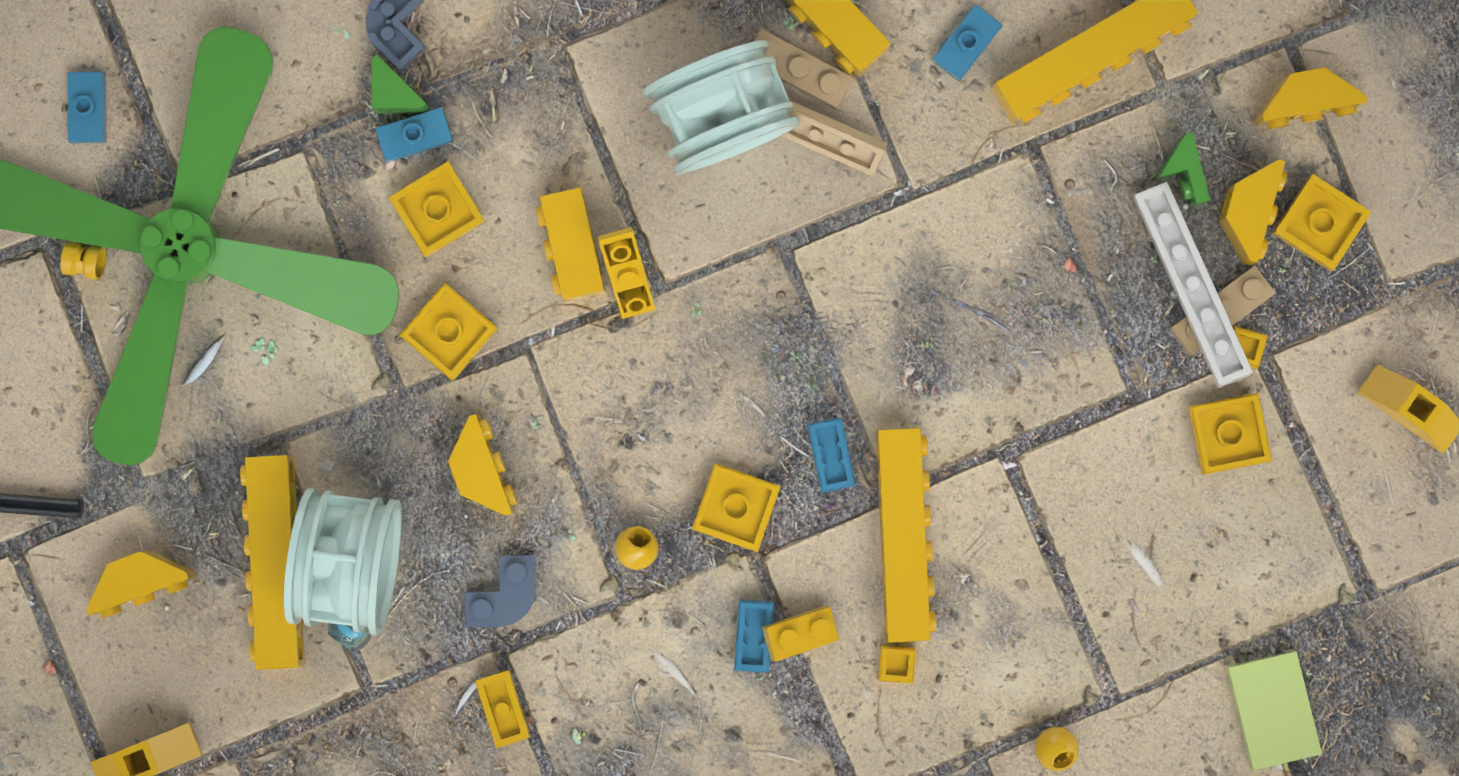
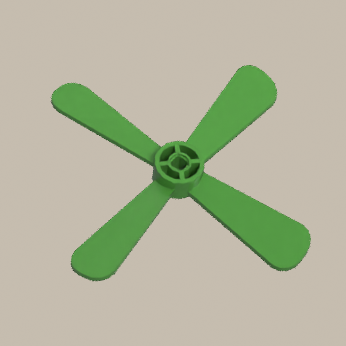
M221 27L213 29L203 37L199 45L171 209L161 211L150 219L6 160H0V229L140 253L144 263L154 274L93 425L92 438L96 450L104 458L122 465H137L145 462L153 455L158 445L188 285L204 281L213 274L362 335H376L384 332L392 324L396 316L399 303V287L396 279L388 270L375 264L222 239L218 229L210 221L273 71L274 59L270 48L261 38L237 28ZM189 244V248L186 252L183 249L184 245ZM174 250L178 251V256L175 255Z

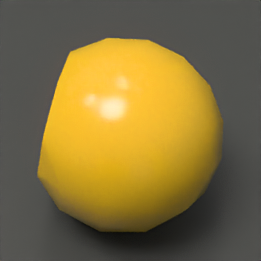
M642 526L628 527L623 530L617 537L614 545L617 560L632 570L647 568L653 564L659 552L656 536L649 529Z
M1055 726L1043 730L1037 737L1034 746L1038 762L1051 771H1062L1070 768L1077 760L1080 750L1078 741L1070 730Z

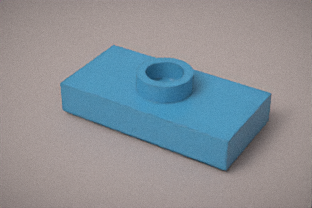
M975 4L932 61L957 81H960L1003 25Z
M67 72L68 142L106 143V74L103 72Z
M442 107L375 128L387 163L454 142Z
M842 417L807 424L821 493L856 486Z
M739 599L735 671L769 673L770 655L762 627L773 623L774 602Z

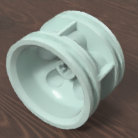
M767 40L749 42L716 53L680 68L656 80L642 90L644 99L653 100V104L649 107L650 113L659 115L662 124L670 128L676 146L667 152L669 159L676 158L678 162L673 167L675 175L686 174L716 164L776 139L801 125L798 117H791L789 114L794 105L788 99L775 66V58L772 56L766 57L765 53L770 49Z
M308 488L304 492L295 516L286 563L284 613L287 623L299 624L303 618L305 625L314 627L317 622L352 626L355 633H362L365 627L369 628L371 635L379 636L382 633L391 606L399 561L402 531V508L399 500L390 499L387 505H384L383 499L380 497H374L372 500L335 495L334 491L329 490L320 496L319 490L314 488Z

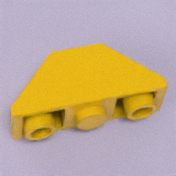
M1326 67L1291 73L1281 80L1255 118L1256 126L1267 124L1268 130L1289 126L1288 120L1301 118L1302 124L1323 120L1322 114L1335 112L1336 117H1345L1358 113L1357 108L1368 102L1367 96Z
M1278 159L1227 188L1219 223L1243 264L1250 266L1257 263L1258 259L1264 258L1269 240L1264 237L1267 226H1272L1277 215L1278 206L1274 205L1277 191L1281 192L1287 179V172L1283 171L1285 165L1283 160Z
M630 227L597 236L622 319L656 310L633 228Z
M1376 364L1357 391V394L1442 454L1446 452L1459 433V418L1445 402L1418 383L1379 364Z
M479 414L471 415L468 417L448 460L458 491L461 496L505 516L515 513L513 506L518 504L512 485L505 486L501 473L506 471L501 454L499 451L493 453L489 440L494 438L491 426L487 418L481 420Z
M151 550L140 551L110 562L106 565L86 608L87 614L90 616L100 613L101 618L104 619L123 612L120 605L133 601L136 607L155 600L154 593L166 589L168 594L189 587L187 584L188 580L196 578L195 571Z
M188 722L93 760L90 763L95 776H154L201 756L203 753L192 725Z

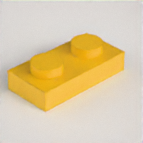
M822 606L762 627L770 659L774 662L839 640L830 606Z
M510 669L475 680L495 747L499 748L530 738V731Z

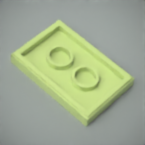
M1292 650L1226 666L1252 770L1255 771L1322 754L1297 651Z

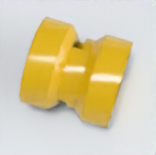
M67 241L61 255L60 267L62 274L76 276L79 273L84 274L88 279L100 280L106 265V248L94 245L85 247L81 243Z

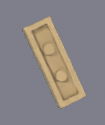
M761 29L755 41H768L770 49L765 54L766 57L772 56L775 58V66L781 81L837 110L853 77Z
M792 101L794 108L789 114L791 117H798L801 125L782 135V137L870 176H874L888 145L887 142Z
M1252 266L1217 292L1232 326L1276 294L1256 266ZM1186 316L1169 328L1189 356H1193L1201 350Z

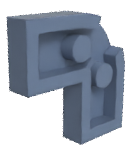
M372 0L368 6L369 10L366 18L367 35L374 46L402 73L426 49L402 24L425 0Z
M535 554L499 556L500 591L464 592L465 628L507 626L516 623L528 613L536 595Z

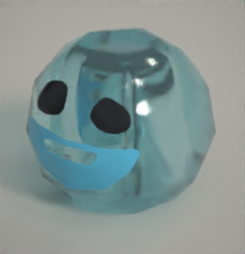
M328 624L327 634L351 652L363 649L372 637L368 627H365L362 633H355L352 626Z

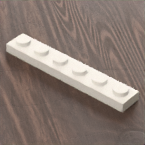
M1165 182L1135 194L1134 201L1217 387H1223L1252 375L1253 371L1168 183Z

